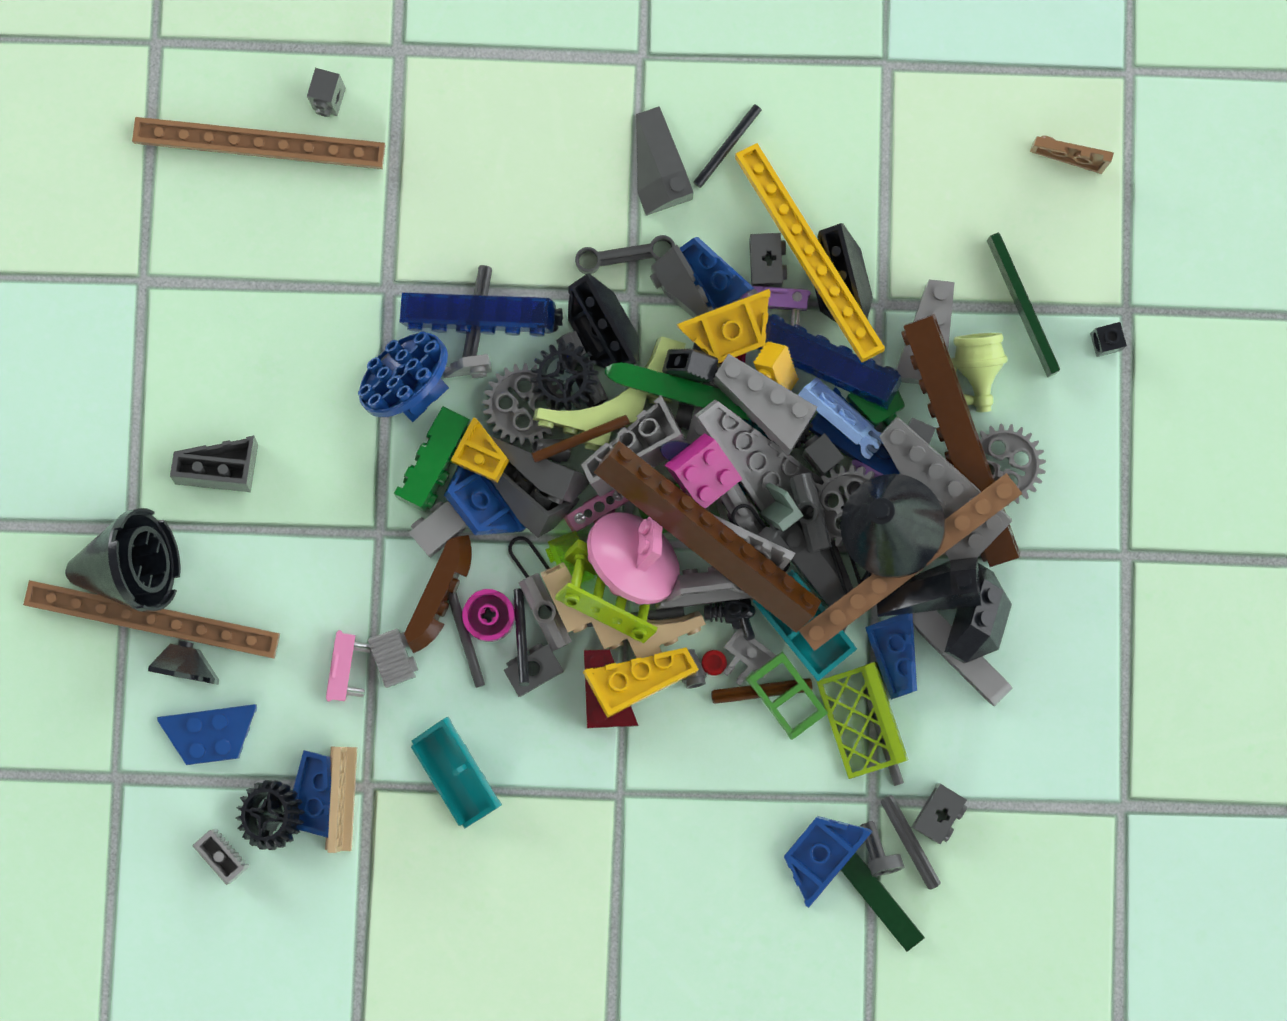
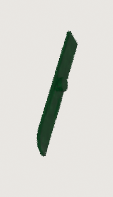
M855 852L841 871L905 951L908 952L925 939L924 935L878 878L872 876L870 868L858 853Z

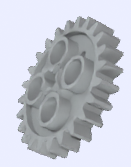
M524 363L522 370H519L517 364H514V371L510 372L505 367L504 376L498 373L495 374L498 380L497 383L493 381L488 382L493 389L492 391H484L485 395L490 397V399L482 401L483 405L489 406V409L484 410L483 413L484 415L492 416L486 422L488 425L496 424L492 431L497 433L501 430L500 438L502 440L510 436L511 444L517 438L521 446H523L525 439H529L532 445L535 437L544 439V432L552 436L551 429L538 426L539 421L533 420V417L524 407L519 409L518 400L508 391V388L511 387L524 402L529 400V408L535 412V403L539 400L538 397L542 391L533 392V388L539 384L530 382V379L537 377V373L528 370L527 363ZM528 381L532 384L530 391L523 393L518 390L519 383ZM548 382L547 385L551 392L563 398V394H556L560 389L559 385H552V382ZM510 398L513 401L512 407L507 410L501 409L499 407L501 399ZM555 403L552 407H548L547 409L555 410ZM521 416H526L530 419V424L526 428H519L516 425L517 419Z
M1001 423L998 431L989 426L990 434L988 435L981 430L980 436L982 439L980 442L985 454L999 461H1003L1006 458L1009 460L1008 465L1025 472L1024 476L1007 468L1003 472L999 470V464L987 460L988 464L994 468V481L1006 473L1015 476L1018 481L1017 487L1023 493L1021 495L1025 499H1029L1027 491L1036 492L1037 490L1033 484H1041L1043 482L1037 475L1045 474L1046 472L1039 468V465L1046 463V460L1039 459L1038 457L1044 450L1035 449L1039 441L1031 443L1029 440L1032 433L1023 436V427L1014 432L1013 424H1010L1008 430H1004V426ZM996 441L1002 442L1005 445V452L1001 455L994 454L991 451L992 443ZM1024 452L1027 454L1028 463L1024 466L1016 464L1014 461L1016 453ZM1019 497L1014 500L1016 504H1019Z
M850 465L847 472L844 466H840V473L833 469L830 470L831 478L824 475L821 476L824 481L823 485L815 483V486L819 489L818 497L820 504L825 509L824 519L830 541L836 538L835 546L840 547L843 543L839 523L847 502L839 488L843 486L846 497L849 499L851 496L850 490L854 483L862 485L864 482L874 478L875 472L873 471L865 475V467L861 466L858 472H856V467ZM837 494L839 503L836 507L830 508L828 499L830 496ZM814 511V512H811V513L809 514V516L813 517L814 514H815V511Z

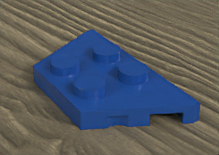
M457 466L444 496L474 535L523 532L526 529L490 479Z
M257 704L157 717V721L186 765L239 759L254 713L257 711Z
M817 816L784 855L785 861L793 873L794 881L799 886L805 899L804 903L808 908L872 833L870 829Z

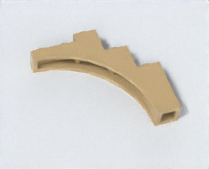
M564 562L541 572V576L567 632H580L587 628V624L591 622L604 649L608 647L610 650L615 649L623 644V640L627 639L636 658L654 656V654L662 653L660 645H672L678 641V637L686 633L687 635H693L702 629L701 626L706 625L699 611L677 618L663 620L647 619L648 623L658 628L657 632L643 644L555 599L556 594L568 582L571 583L572 575Z

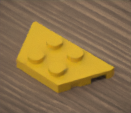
M770 289L676 325L704 353L717 357L718 363L724 362L728 354L737 357L765 346Z

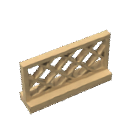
M331 746L329 833L325 842V850H328L327 853L352 851L358 747Z

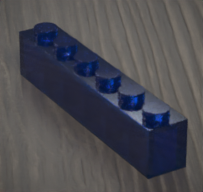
M402 292L399 323L406 326L407 330L422 332L423 328H432L431 331L446 333L447 329H456L457 333L470 334L471 330H480V333L494 335L496 331H505L506 335L519 336L520 332H529L531 336L544 337L545 333H553L555 302L550 298Z
M776 314L768 315L765 343L772 342L787 346L794 367L888 410L901 385V375L896 369L890 366L882 367L876 364L872 358L861 363L858 356L850 348L844 345H839L838 347L830 343V340L822 335L817 334L814 336L807 333L804 327L797 324L792 326ZM763 346L760 347V348H757L756 350H759V351L762 350V349H763Z

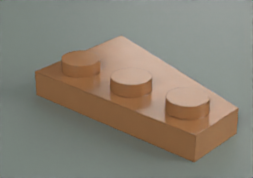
M1044 135L1035 138L1030 150L1032 153L1102 174L1109 166L1114 152L1062 142Z

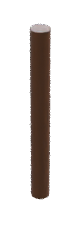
M627 415L606 422L531 453L535 463L629 425V419Z

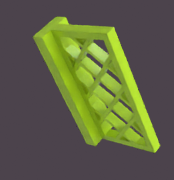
M876 662L817 682L848 779L909 760ZM862 672L865 683L861 691L847 685L852 675ZM847 677L845 683L838 681L839 679ZM835 682L843 686L837 699L826 694L824 684ZM866 687H867L869 696L866 695V694H864V691H865V688H866ZM845 688L859 694L853 707L839 701ZM862 696L872 702L873 708L869 716L856 710ZM829 700L835 702L832 709ZM837 704L850 710L844 724L834 718L833 712ZM874 711H875L877 720L871 718L872 715H873V713H874ZM853 713L867 719L861 732L847 726ZM869 721L880 726L881 733L877 740L863 734ZM837 724L842 726L840 733ZM845 729L859 735L853 748L842 742L841 737ZM882 736H883V738H884V741H885V744H886V745H884V744H882V743L880 742ZM861 737L875 743L869 757L855 750ZM878 745L888 750L891 761L880 763L872 759ZM845 749L851 751L848 757ZM853 753L867 759L862 770L852 772L849 762ZM869 762L876 764L867 768Z

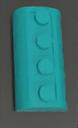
M793 569L787 573L789 576L793 577L799 584H801L804 588L810 591V589L801 580L797 573L793 571ZM756 600L752 601L817 682L857 650L854 643L841 630L814 651L800 631L796 633ZM820 604L811 620L826 610L822 604Z
M449 716L411 740L413 752L458 826L463 825L465 829L502 806V803L486 780L485 775L453 726Z

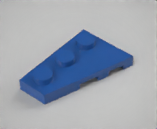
M699 237L692 238L680 247L681 252L694 272L695 286L699 285L702 287L708 300L706 304L708 307L712 306L713 309L725 306L739 300L754 289Z
M303 750L293 788L298 793L295 799L303 801L298 808L305 811V813L299 815V819L304 823L302 825L298 824L297 828L304 832L328 838L331 757Z

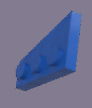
M913 613L897 615L865 627L891 700L917 691Z

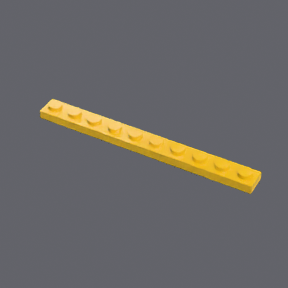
M758 143L735 153L736 161L861 363L884 352L885 347Z

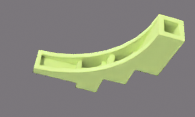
M665 337L658 338L651 357L644 368L663 373L662 369L667 351L669 349H685L686 343ZM627 388L614 399L587 409L556 411L537 408L534 412L533 420L539 421L538 426L553 429V426L561 427L564 433L575 436L578 432H585L627 415L630 422L629 425L624 426L627 429L638 419L636 416L643 411L646 399H649V404L654 405L656 404L654 401L660 396ZM663 397L667 404L672 401L671 399ZM611 432L582 444H585V449L596 452L605 443L609 444Z

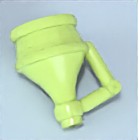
M978 333L954 337L953 342L956 346L955 358H951L955 372L958 369L968 379L975 394L974 396L964 394L967 405H974L976 412H989L993 404V396L990 394L992 383L997 373L1008 360L1001 344L1003 342L1002 333Z

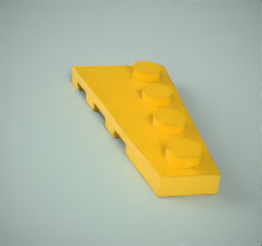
M687 647L654 654V656L635 658L627 662L608 664L595 669H586L583 671V674L608 718L696 673L699 669Z

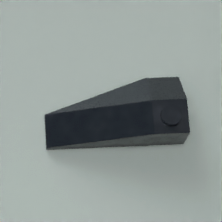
M977 557L950 560L914 575L877 603L878 617L982 606Z

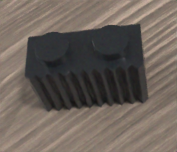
M693 348L669 349L662 372L694 382H711L718 371V358Z

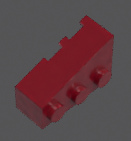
M610 649L584 650L585 670L615 663ZM585 678L587 728L639 726L631 706L607 718Z

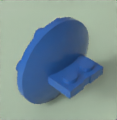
M424 331L409 335L398 341H390L386 345L385 350L367 364L368 369L358 391L359 400L364 409L376 417H390L403 412L410 421L414 422L427 410L431 403L449 389L447 384L441 379L448 360L445 344L436 335Z

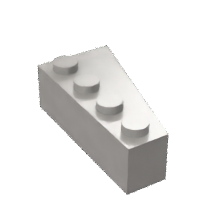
M929 279L913 321L935 314L948 349L955 282ZM904 345L893 379L895 382L919 384V380L922 377L919 369L914 370L910 356L913 355L910 345Z
M730 354L727 355L714 377L713 383L789 456L814 416L817 406Z
M662 396L654 401L656 404L648 411L643 410L636 416L638 419L627 429L625 427L622 428L612 442L609 444L605 443L581 464L590 485L600 497L614 490V488L593 472L618 441L630 448L653 468L667 461L660 452L663 444L670 441L687 443L673 413Z

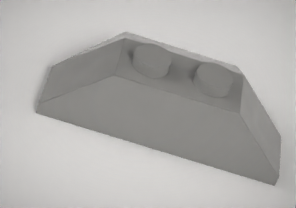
M708 567V572L698 573L696 568L682 570L683 575H678L672 593L663 601L656 603L655 607L656 610L753 598L714 567Z

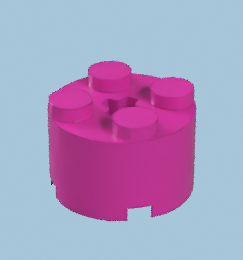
M483 589L475 592L465 603L462 611L463 623L468 632L475 638L485 642H495L503 639L511 632L515 623V609L511 601L503 593L493 589ZM487 609H490L492 613H496V616L492 617V622L489 623L487 619L482 618V615L487 613Z

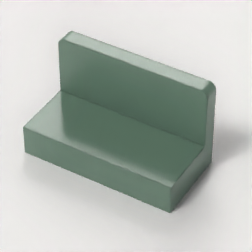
M769 482L765 486L775 502L764 509L760 515L765 522L781 531H785L799 520L803 514L787 491Z

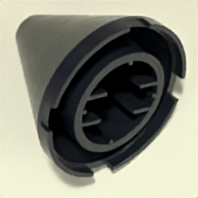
M902 474L880 475L864 482L851 494L841 516V537L848 554L867 572L884 578L906 577L925 568L926 564L935 554H938L945 536V515L936 495L921 481Z
M147 508L126 511L68 562L65 570L66 577L75 586L141 612L164 609L176 595L177 590H172L174 578H180L181 573L180 556L175 537L165 520L158 521L153 516L155 514L154 511Z

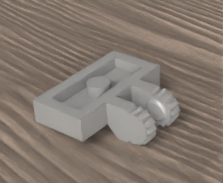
M742 628L737 629L723 647L735 656L723 673L726 676L731 674L739 660L748 667L738 676L735 682L740 686L752 670L756 671L777 655L755 638L748 641L745 640Z

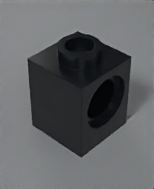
M1120 322L1095 328L1090 333L1096 357L1120 352L1127 347Z

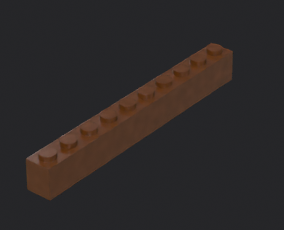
M935 314L907 323L903 326L904 331L901 334L905 345L911 346L913 355L910 356L914 370L919 369L922 379L919 380V385L922 393L928 394L931 403L927 404L932 419L936 417L939 424L936 432L940 442L945 441L948 450L945 452L946 460L982 492L995 481ZM1010 524L980 554L983 562L988 561L989 567L1020 557V551Z
M618 441L605 455L593 473L797 633L814 617L822 602L820 599L727 527L712 513L708 512L693 500L692 497L688 496L630 448Z

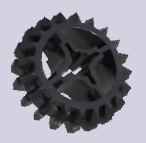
M559 342L558 351L554 345H549L550 354L542 350L540 354L544 359L535 358L534 360L536 364H539V368H531V372L537 373V377L531 378L530 382L539 384L533 388V392L542 391L538 399L544 401L548 398L546 406L552 407L555 403V410L561 411L563 404L566 411H571L572 403L575 408H581L579 399L588 403L589 398L585 394L595 395L596 393L590 388L591 384L599 385V381L592 380V376L599 375V371H591V368L596 366L597 362L594 360L587 362L592 354L586 352L582 355L584 349L582 346H578L574 351L575 346L571 342L568 343L567 348H565L563 342ZM567 355L578 360L583 370L573 371L570 363L567 361ZM559 358L556 370L546 375L550 364ZM565 369V373L575 375L570 376V378H566V383H564V380L555 378L560 377V375H564ZM584 378L580 389L571 396L574 382ZM556 382L563 393V398L553 394L547 383Z
M265 780L263 783L257 782L254 784V788L246 789L248 796L240 797L243 806L236 807L241 811V816L235 818L242 822L237 828L240 831H245L242 838L250 840L249 844L257 846L260 850H276L277 847L284 848L286 847V842L291 843L294 841L292 834L301 833L297 825L304 823L299 819V815L305 813V811L298 808L303 802L301 799H295L298 793L291 790L290 785L283 784L278 780L273 782L272 780ZM264 812L271 813V815H274L277 818L269 817V815L264 814ZM282 823L281 827L276 831L278 825Z

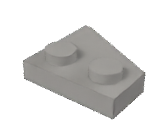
M488 354L462 357L458 361L451 363L450 367H446L443 376L444 378L472 375V378L486 377L487 373L492 372L490 358Z

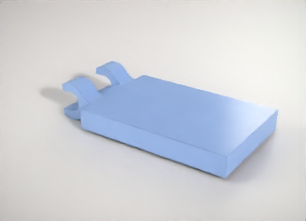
M819 378L813 379L798 394V396L817 406L816 411L856 445L859 443L861 453L865 458L870 459L873 455L872 452H877L881 446L880 442H882L880 439L881 432L875 430V426Z

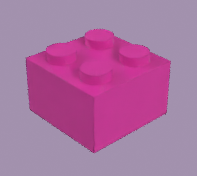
M705 433L665 464V467L682 491L705 509L742 480V477L716 440Z

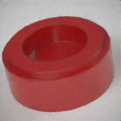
M710 650L702 657L701 665L705 673L717 676L726 669L727 659L722 652Z

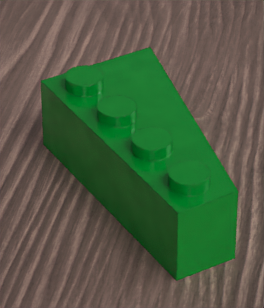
M442 406L427 433V443L423 442L416 453V465L408 467L404 474L403 483L405 485L403 488L398 486L394 492V495L399 500L425 513L428 508L432 509L438 499L436 492L439 486H444L449 478L450 473L447 470L471 422L470 419Z

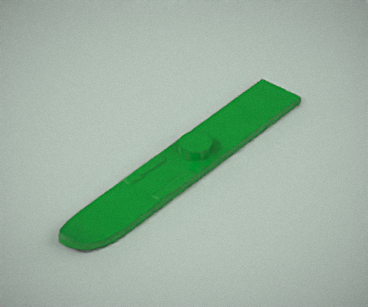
M614 363L605 368L604 374L610 380L622 386L700 408H705L712 401L717 400L741 419L749 421L747 414L739 406H736L719 388L628 363Z

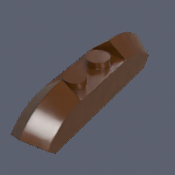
M469 535L449 539L441 553L404 633L413 653L428 646L439 635L445 625L438 620L440 616H445L449 608V603H447L449 594H454L460 584L459 575L467 577L470 570L472 547Z

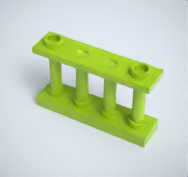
M578 539L566 551L564 560L575 565L571 583L568 582L556 594L555 599L644 644L657 632L658 628L647 622L650 604L639 605L636 617L625 611L627 599L622 596H617L615 606L603 600L606 584L601 580L588 560L587 543ZM584 570L597 576L593 594L580 588Z

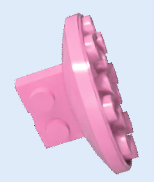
M624 512L610 513L601 517L593 525L587 539L588 560L601 580L609 587L611 593L616 596H622L639 605L654 604L666 599L672 593L677 577L680 575L676 553L667 538L662 534L663 527L652 518L643 519Z

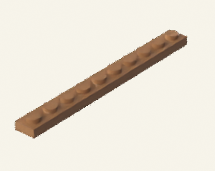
M135 117L132 138L134 144L382 170L386 147L384 142Z
M1007 473L945 519L946 529L942 546L938 554L936 553L926 564L927 566L1023 494ZM917 573L901 578H884L872 574L799 630L815 651Z
M29 580L23 604L33 608L275 659L280 633L167 609L141 612L100 595Z

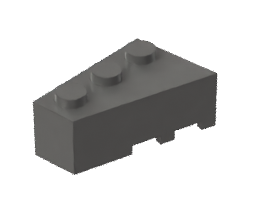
M253 435L246 437V439L223 441L221 444L212 446L203 445L174 451L170 477L175 485L251 493L258 449L257 440Z

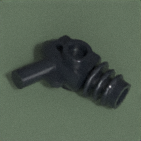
M750 598L740 601H725L724 607L722 602L719 603V607L717 603L714 604V607L712 603L704 605L705 621L710 620V622H713L715 618L716 622L720 619V622L723 623L725 619L726 624H732L733 629L742 628L745 640L748 641L755 638L749 619L755 615L756 609L752 606Z

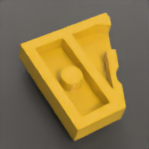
M474 417L451 459L454 464L498 483L509 462L505 454Z

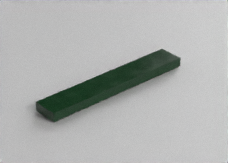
M997 232L990 235L987 239L989 248L1047 378L1060 371L1058 362L1001 234Z

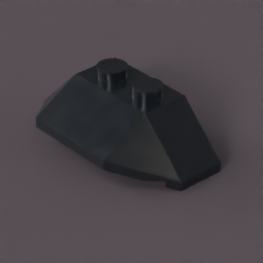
M843 223L820 230L817 236L819 243L868 320L873 296L861 248ZM815 288L820 312L836 322Z
M590 273L585 274L568 286V293L570 294L568 321L573 330L576 331L585 351L592 354L589 358L590 361H596L597 366L604 369L614 363L633 365L639 361V336L615 293Z
M978 563L982 606L957 608L944 651L962 663L970 662L999 650L1012 606L994 572Z

